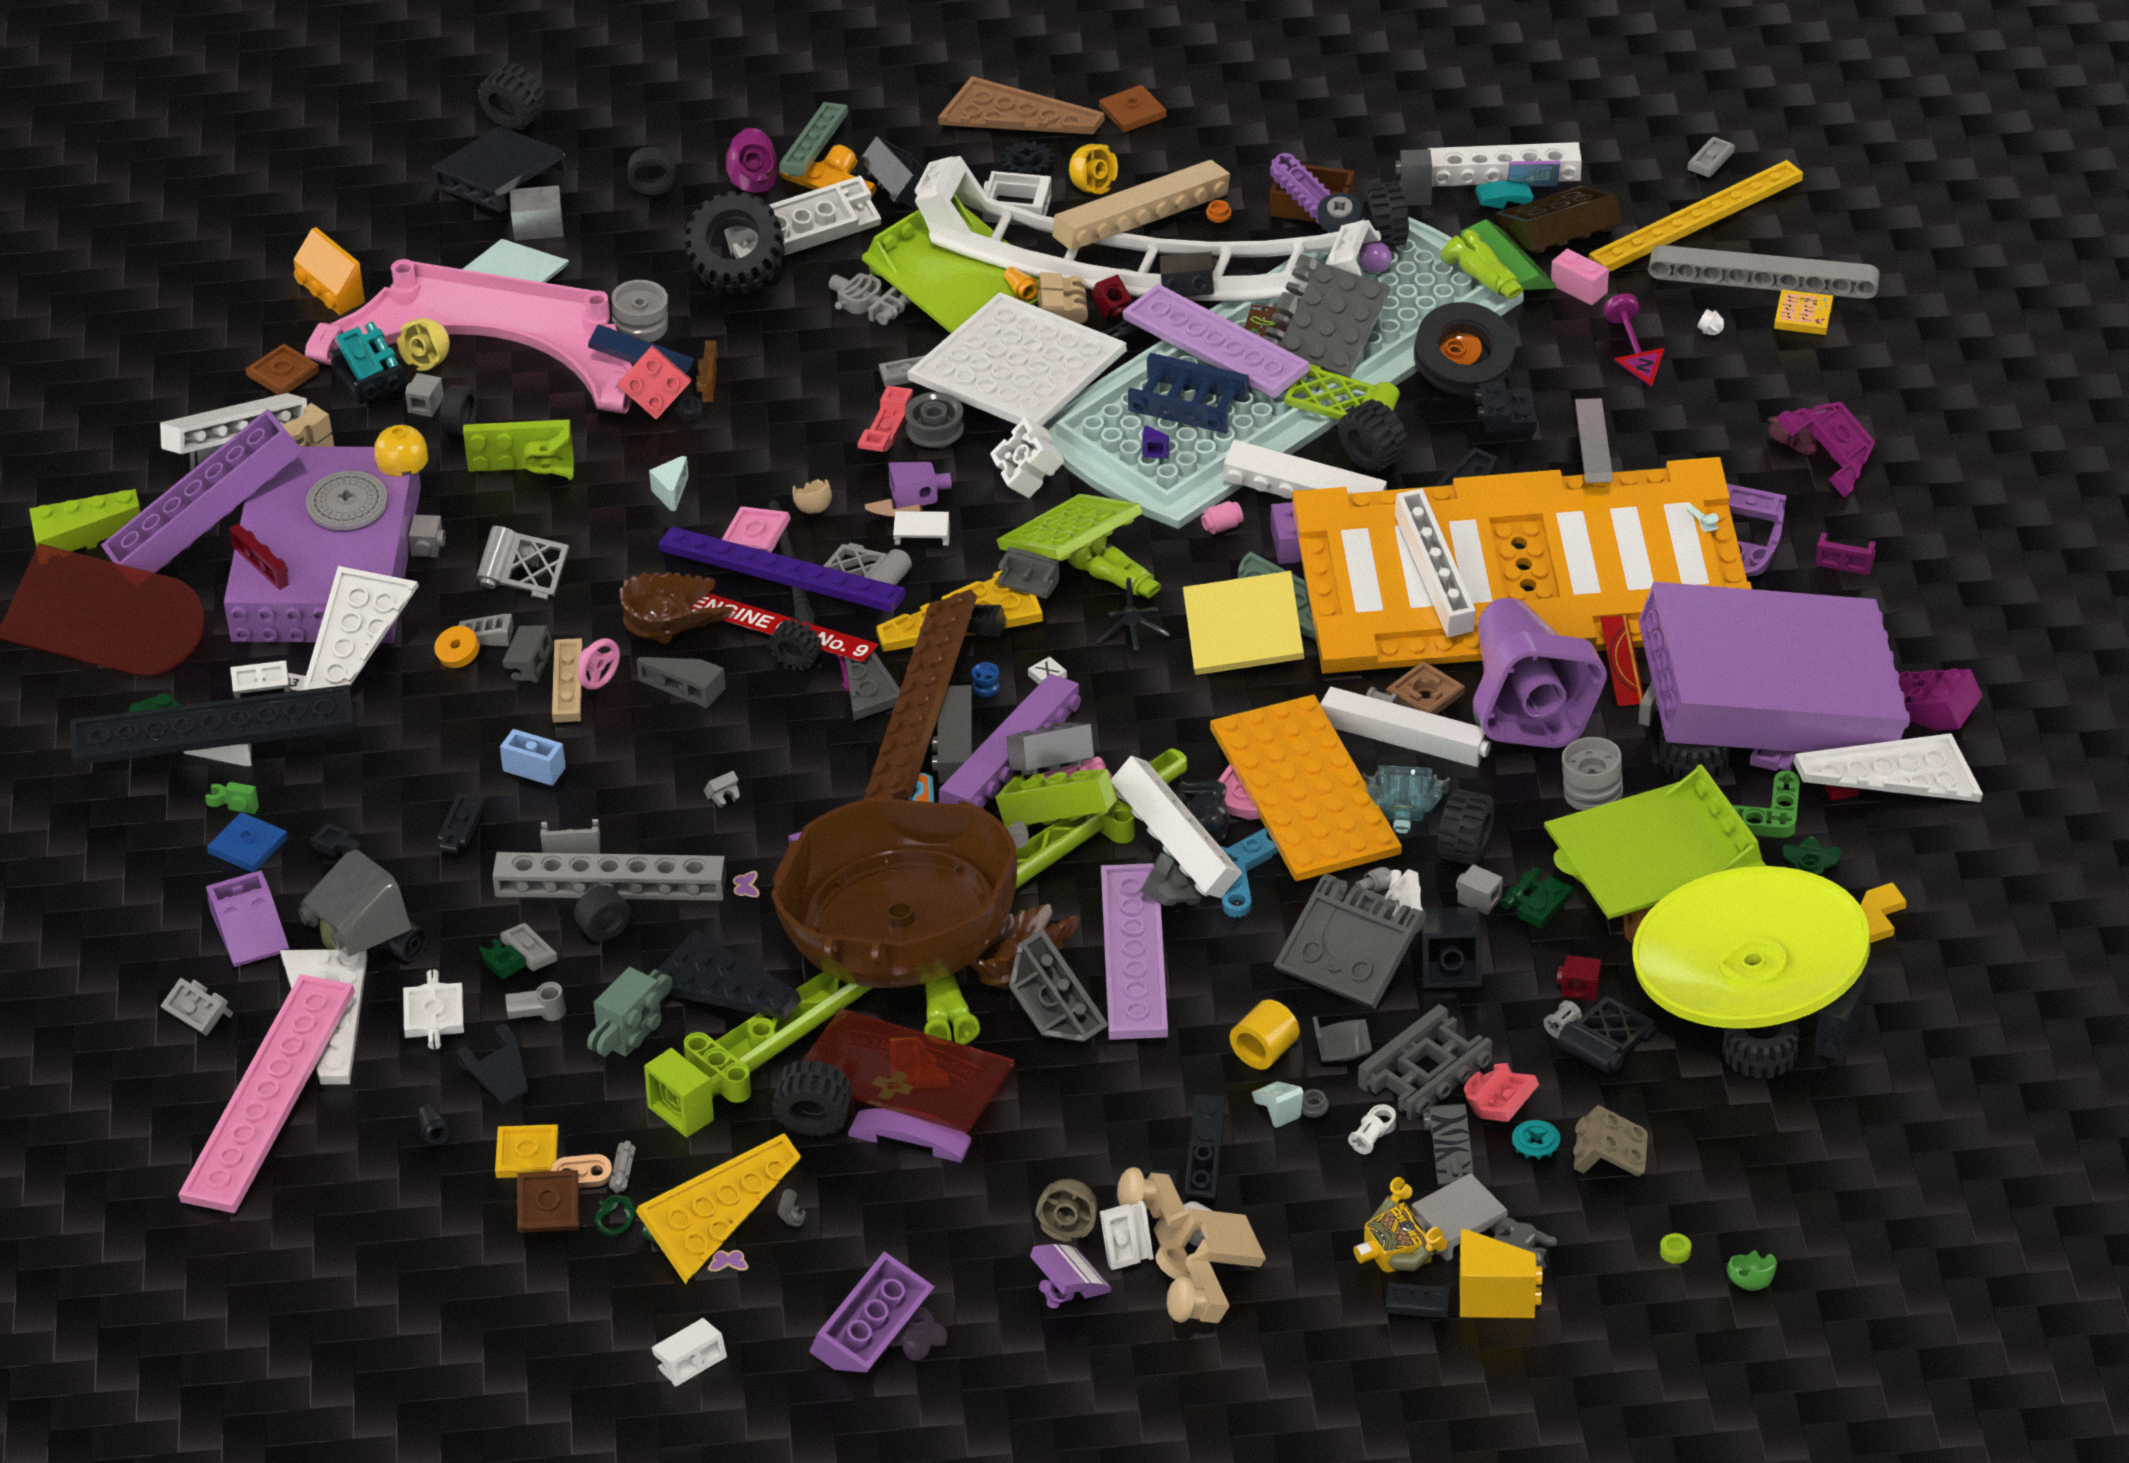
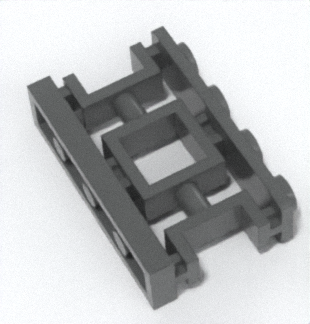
M1438 1004L1359 1065L1358 1087L1366 1092L1371 1090L1375 1094L1385 1087L1389 1088L1399 1095L1398 1110L1401 1112L1407 1111V1119L1412 1122L1420 1115H1423V1112H1428L1429 1106H1433L1439 1100L1445 1099L1453 1089L1460 1084L1466 1083L1471 1075L1490 1063L1492 1059V1040L1487 1037L1483 1040L1482 1036L1477 1035L1470 1042L1466 1041L1456 1034L1457 1019L1454 1017L1449 1019L1448 1009ZM1438 1038L1444 1044L1439 1046L1433 1041ZM1455 1051L1462 1057L1457 1060V1057L1451 1053ZM1426 1055L1440 1064L1429 1074L1415 1065ZM1398 1069L1403 1076L1400 1078L1393 1072ZM1415 1082L1422 1088L1417 1091L1411 1084Z

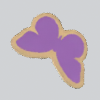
M751 871L745 875L736 876L733 879V883L736 885L734 893L739 896L758 897L759 890L752 885L758 877L757 872Z
M733 1250L730 1253L717 1251L713 1255V1261L708 1267V1270L713 1272L727 1266L736 1270L748 1269V1265L744 1260V1254L739 1250Z

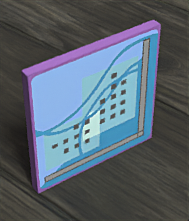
M1525 159V161H1509L1507 181L1528 182L1529 187L1557 186L1560 160L1542 161L1538 159V161H1529Z

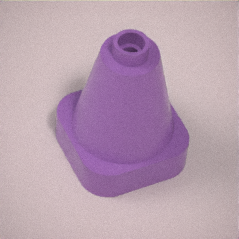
M1516 598L1494 600L1483 611L1478 622L1484 675L1473 699V710L1485 734L1490 739L1498 742L1548 748H1559L1574 742L1583 733L1607 678L1606 669L1595 647L1589 641L1582 638L1560 636L1522 600Z

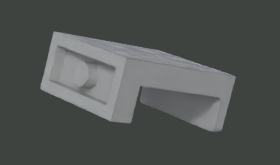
M1471 1173L1413 1203L1411 1211L1426 1233L1433 1227H1438L1444 1233L1443 1237L1447 1240L1446 1249L1442 1251L1434 1249L1433 1251L1436 1254L1439 1253L1446 1261L1453 1258V1248L1460 1244L1461 1229L1481 1233L1490 1228L1496 1235L1504 1232V1229H1501V1224L1504 1218L1507 1217V1209Z

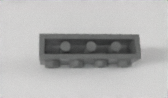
M971 685L947 687L933 733H938V736H932L933 753H938V755H932L933 772H938L939 783H945L972 755Z

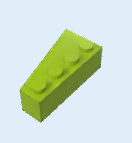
M136 489L29 508L40 567L49 564V559L60 556L63 559L72 556V551L85 546L89 550L97 547L100 541L109 539L140 513Z
M1107 769L1076 771L1070 777L1067 776L1066 772H1056L1048 778H1044L1043 773L1033 774L1032 778L1027 780L1024 779L1023 775H1015L995 797L1006 828L1012 826L1016 821H1022L1026 827H1029L1034 823L1040 822L1042 825H1049L1063 818L1073 821L1087 814L1101 816L1108 813L1111 806L1117 801Z

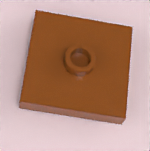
M1143 85L1099 100V107L1123 132L1167 117L1166 109Z
M282 344L246 368V375L277 395L289 393L320 372L319 364L286 344Z

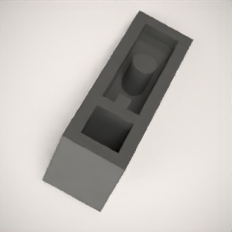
M639 657L637 659L639 681L705 708H708L726 689L724 668L702 659Z

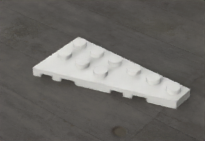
M338 566L302 690L347 684L351 686L418 588V582Z
M1951 733L1797 753L1793 760L1802 781L1808 783L1981 802L1983 796Z
M280 950L291 989L300 974L353 984L355 993L315 1065L320 1084H350L368 959L367 950L350 957L342 950Z

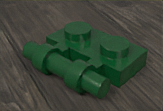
M1534 867L1530 872H1525L1519 878V883L1515 887L1512 886L1505 892V898L1500 903L1506 910H1509L1512 906L1517 907L1518 918L1542 929L1573 896L1574 887L1551 876L1544 882H1541L1538 879L1542 876V872ZM1527 890L1532 892L1529 897L1523 895Z

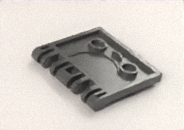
M1299 255L1295 264L1297 268L1293 269L1291 275L1308 284L1306 288L1297 283L1288 282L1285 289L1288 292H1282L1275 308L1279 313H1274L1271 320L1276 324L1287 327V330L1284 333L1279 329L1267 327L1264 332L1267 336H1262V338L1308 361L1309 364L1320 366L1321 370L1351 378L1391 290L1390 286L1318 262L1311 257Z
M1324 874L1274 963V967L1278 971L1375 1009L1412 939L1421 930L1426 920V913L1416 908L1411 909L1410 906L1402 905L1393 921H1390L1396 909V901L1392 899L1386 900L1385 896L1367 889L1362 892L1361 887L1353 886L1344 902H1342L1341 900L1348 887L1347 882L1329 874Z

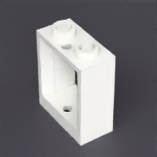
M992 171L989 181L984 183L983 191L988 198L994 200L997 199L998 195L1034 199L1033 204L1003 203L1046 216L1052 197L1051 176ZM983 212V222H999L1000 217ZM1012 221L1009 223L1011 225H1021Z

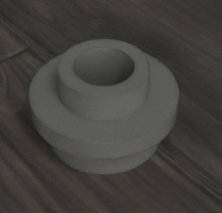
M1311 1089L1303 1093L1301 1112L1304 1115L1319 1117L1327 1112L1329 1102L1322 1091Z

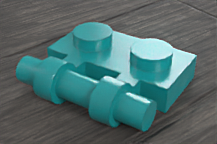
M374 321L365 325L367 334H363L358 326L335 338L336 344L358 381L384 371L380 363H386L389 369L399 365L395 359V352L392 348L388 347L383 339L384 333L380 328L376 327ZM374 343L379 353L375 354L369 344Z

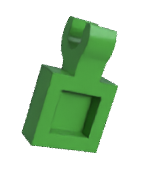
M229 782L227 787H224L220 784H212V795L206 794L205 796L207 805L211 807L227 803L229 810L255 814L259 807L256 787Z

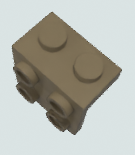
M1599 1105L1586 1117L1580 1118L1575 1128L1577 1139L1573 1150L1575 1155L1574 1169L1584 1174L1600 1158H1603L1636 1176H1641L1645 1172L1648 1133L1644 1128Z

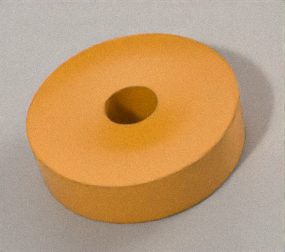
M454 626L439 635L435 642L434 650L444 666L460 668L475 659L479 652L480 644L475 633L470 628Z

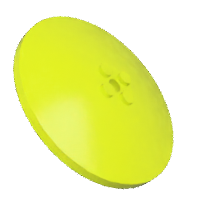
M1752 866L1724 870L1682 885L1661 899L1647 913L1637 929L1633 942V962L1637 979L1646 994L1655 1003L1668 1012L1688 1021L1721 1028L1772 1026L1799 1019L1824 1008L1844 994L1861 975L1870 953L1868 921L1863 909L1853 896L1836 883L1824 877L1798 869L1774 866Z

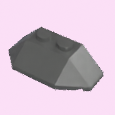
M1043 928L1018 944L1009 988L1041 1036L1085 1042L1108 1027V1023Z

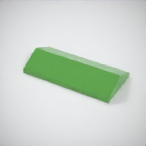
M1485 219L1461 231L1460 235L1462 236L1466 230H1475L1481 236V242L1488 244L1498 259L1518 278V283L1523 287V290L1555 288L1556 284L1497 225Z

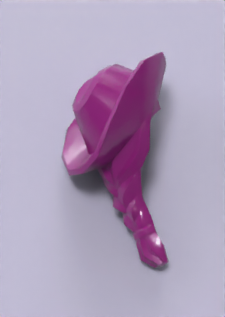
M745 128L733 138L726 154V171L734 185L742 190L755 193L768 191L775 184L778 174L777 155L772 141L761 129Z

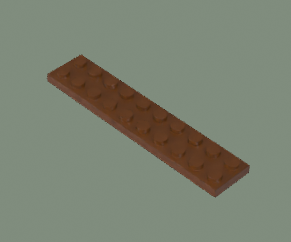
M971 589L962 593H955L941 601H934L928 606L903 684L900 687L899 696L880 747L876 764L873 768L869 785L866 788L864 799L892 795L894 799L903 800L912 796L977 599V595Z

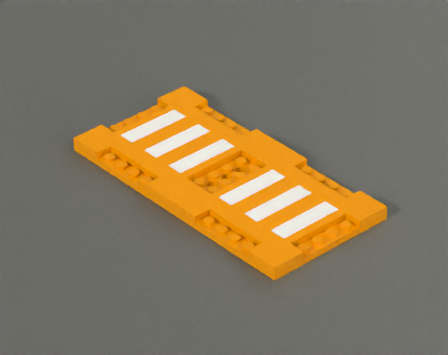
M1720 457L1667 461L1666 468L1612 472L1611 482L1586 483L1584 475L1562 476L1560 470L1453 478V485L1423 487V491L1476 610L1474 631L1452 637L1446 636L1395 517L1396 494L1420 488L1347 493L1346 487L1292 492V510L1322 674L1417 666L1422 661L1429 665L1482 661L1478 630L1479 618L1491 602L1500 598H1516L1524 601L1560 636L1585 639L1593 644L1596 651L1606 650L1600 617L1627 615L1634 648L1644 647L1638 620L1653 582L1752 589L1751 583L1747 582L1729 508L1730 496ZM1692 504L1704 515L1716 513L1719 521L1715 522L1718 529L1709 532L1702 531L1699 520L1686 507ZM1522 544L1525 546V548L1516 549L1512 545ZM1523 564L1530 567V569L1520 570L1517 566ZM1527 585L1533 587L1534 590L1525 591L1521 587Z

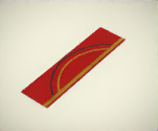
M1628 616L1600 617L1617 705L1640 704L1644 695Z

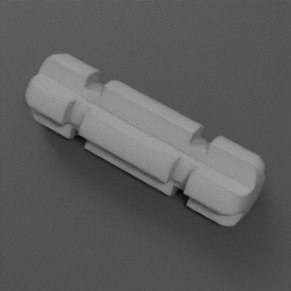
M630 1141L619 1143L617 1147L612 1176L609 1182V1187L615 1193L627 1189L636 1150Z

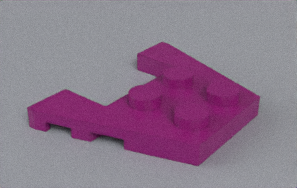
M1843 403L1823 404L1808 410L1801 408L1791 413L1784 411L1776 419L1791 436H1794L1806 426L1811 430L1815 439L1823 444L1833 460L1842 467L1829 481L1844 498L1852 492L1853 485L1859 478L1860 470L1863 464L1866 463L1875 441Z

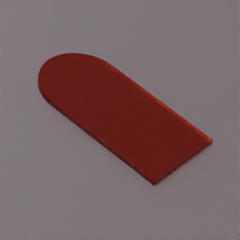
M39 543L2 622L0 639L131 674L153 675L174 668L194 651L203 633L205 617L202 603L196 593L187 584L178 579Z

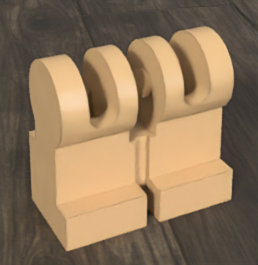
M1040 272L1037 292L1039 308L1078 324L1084 323L1088 318L1085 281L1079 276L1063 278L1062 273Z
M312 403L303 408L304 414L298 419L288 421L282 425L299 446L335 447L333 435L330 434L332 430L329 414Z

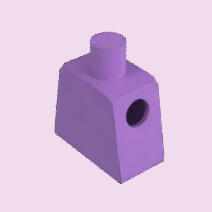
M930 462L889 463V485L896 509L917 504L927 505L936 503L937 490L952 488L950 473L935 474L933 465Z

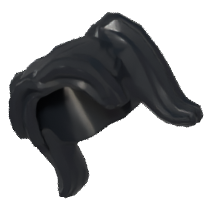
M1205 780L1195 783L1181 782L1180 791L1185 796L1191 798L1187 803V809L1217 844L1225 840L1228 836L1227 830L1231 826V818L1224 801L1227 790L1225 784L1218 780Z

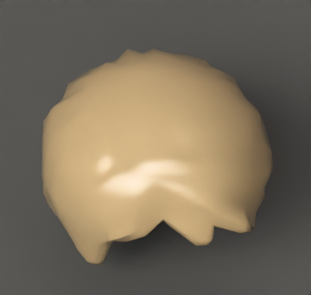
M819 479L812 481L810 484L807 482L804 489H796L793 486V501L801 512L820 514L828 508L832 499V491L827 479H825V483Z

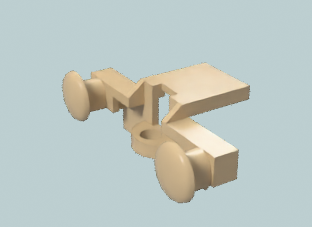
M1131 1167L1121 1175L1118 1183L1117 1197L1120 1206L1126 1204L1131 1206L1138 1204V1201L1142 1200L1146 1205V1209L1150 1210L1153 1218L1160 1217L1153 1228L1161 1245L1156 1253V1261L1161 1270L1175 1279L1167 1293L1169 1315L1179 1323L1185 1322L1188 1318L1199 1319L1202 1322L1219 1323L1229 1304L1210 1262L1261 1267L1266 1259L1246 1215L1190 1208L1185 1210L1168 1174L1150 1173L1149 1177L1144 1179L1139 1168ZM1202 1230L1206 1239L1202 1240L1195 1253L1187 1256L1184 1247L1194 1231Z

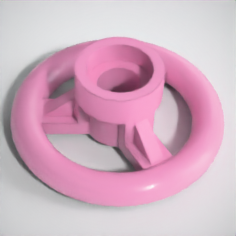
M608 638L599 639L580 654L578 678L581 685L586 689L596 690L601 688L612 679L617 671L620 651L618 645L613 640ZM601 647H609L611 651L601 654L597 650ZM611 662L607 672L600 678L601 671H603L606 664ZM586 670L589 671L590 681L587 679Z

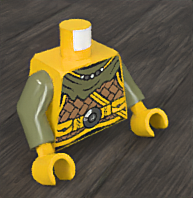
M1396 1177L1392 1180L1390 1184V1189L1393 1192L1392 1196L1386 1197L1364 1226V1243L1354 1247V1253L1359 1263L1375 1259L1382 1271L1387 1273L1396 1270L1416 1271L1423 1264L1431 1262L1434 1249L1442 1251L1447 1247V1240L1443 1237L1444 1233L1438 1227H1433L1426 1233L1404 1202L1399 1203L1400 1199L1405 1200L1412 1195V1188L1408 1184L1404 1185L1405 1181L1401 1177Z

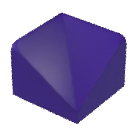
M1144 426L1142 435L1143 457L1169 459L1171 449L1169 436L1149 426Z

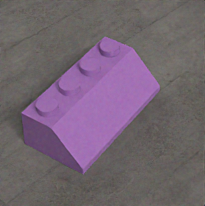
M884 1251L817 1333L809 1352L834 1370L868 1372L935 1286Z

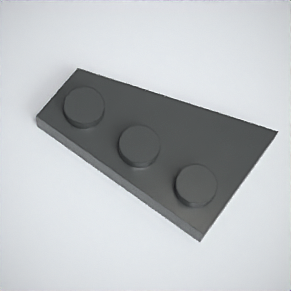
M874 650L864 662L845 657L854 720L894 707L900 689Z

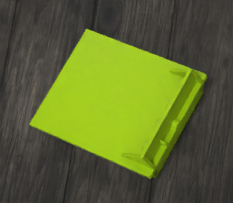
M955 191L951 202L970 231L991 238L994 230L966 209ZM919 209L876 235L868 251L862 255V260L869 265L870 274L882 276L951 334L999 292L1018 299L1008 282L1004 279V272L1007 269L933 244L929 237L930 231ZM1001 239V242L1010 244L1005 239ZM1030 276L1036 280L1038 285L1039 278ZM1037 294L1031 300L1021 301L1034 306L1038 303Z
M1702 764L1697 765V768L1680 782L1544 822L1545 829L1608 919L1654 906L1672 891L1703 876L1735 868L1766 866L1762 860L1757 839Z

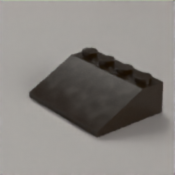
M1583 185L1493 213L1494 218L1522 249L1530 250L1532 253L1544 252L1547 250L1546 247L1550 245H1566L1569 243V239L1588 238L1591 236V232L1610 231L1614 229L1613 225L1622 223L1616 193Z

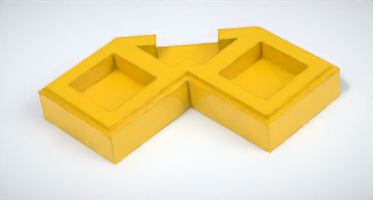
M1893 882L1867 890L1860 905L1868 921L1870 943L1894 936L1895 928L1885 915L1906 908V900Z

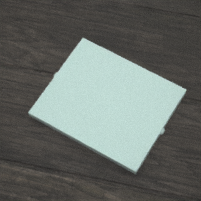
M501 239L463 268V270L546 283L568 265L569 260Z

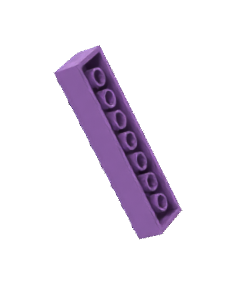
M267 409L102 543L101 546L120 572L137 588L139 585L146 583L161 567L168 565L182 550L189 548L199 536L210 531L221 518L232 513L235 507L243 500L253 496L259 487L272 480L281 469L293 463L303 450L271 411Z

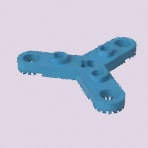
M1266 828L1229 848L1221 847L1242 872L1239 878L1221 897L1223 911L1229 917L1233 916V918H1236V916H1239L1241 918L1242 915L1245 917L1251 911V895L1246 871L1272 858V855L1277 852L1279 853L1274 842L1269 840L1270 835ZM1163 850V854H1165V855H1167L1168 857H1170V856ZM1236 900H1238V902L1241 901V903L1243 904L1240 906H1234L1230 903H1233V901L1236 902Z

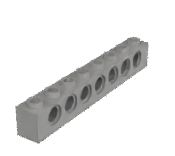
M497 852L493 871L495 897L581 898L586 892L597 886L608 885L614 887L624 899L723 901L726 867L724 856Z

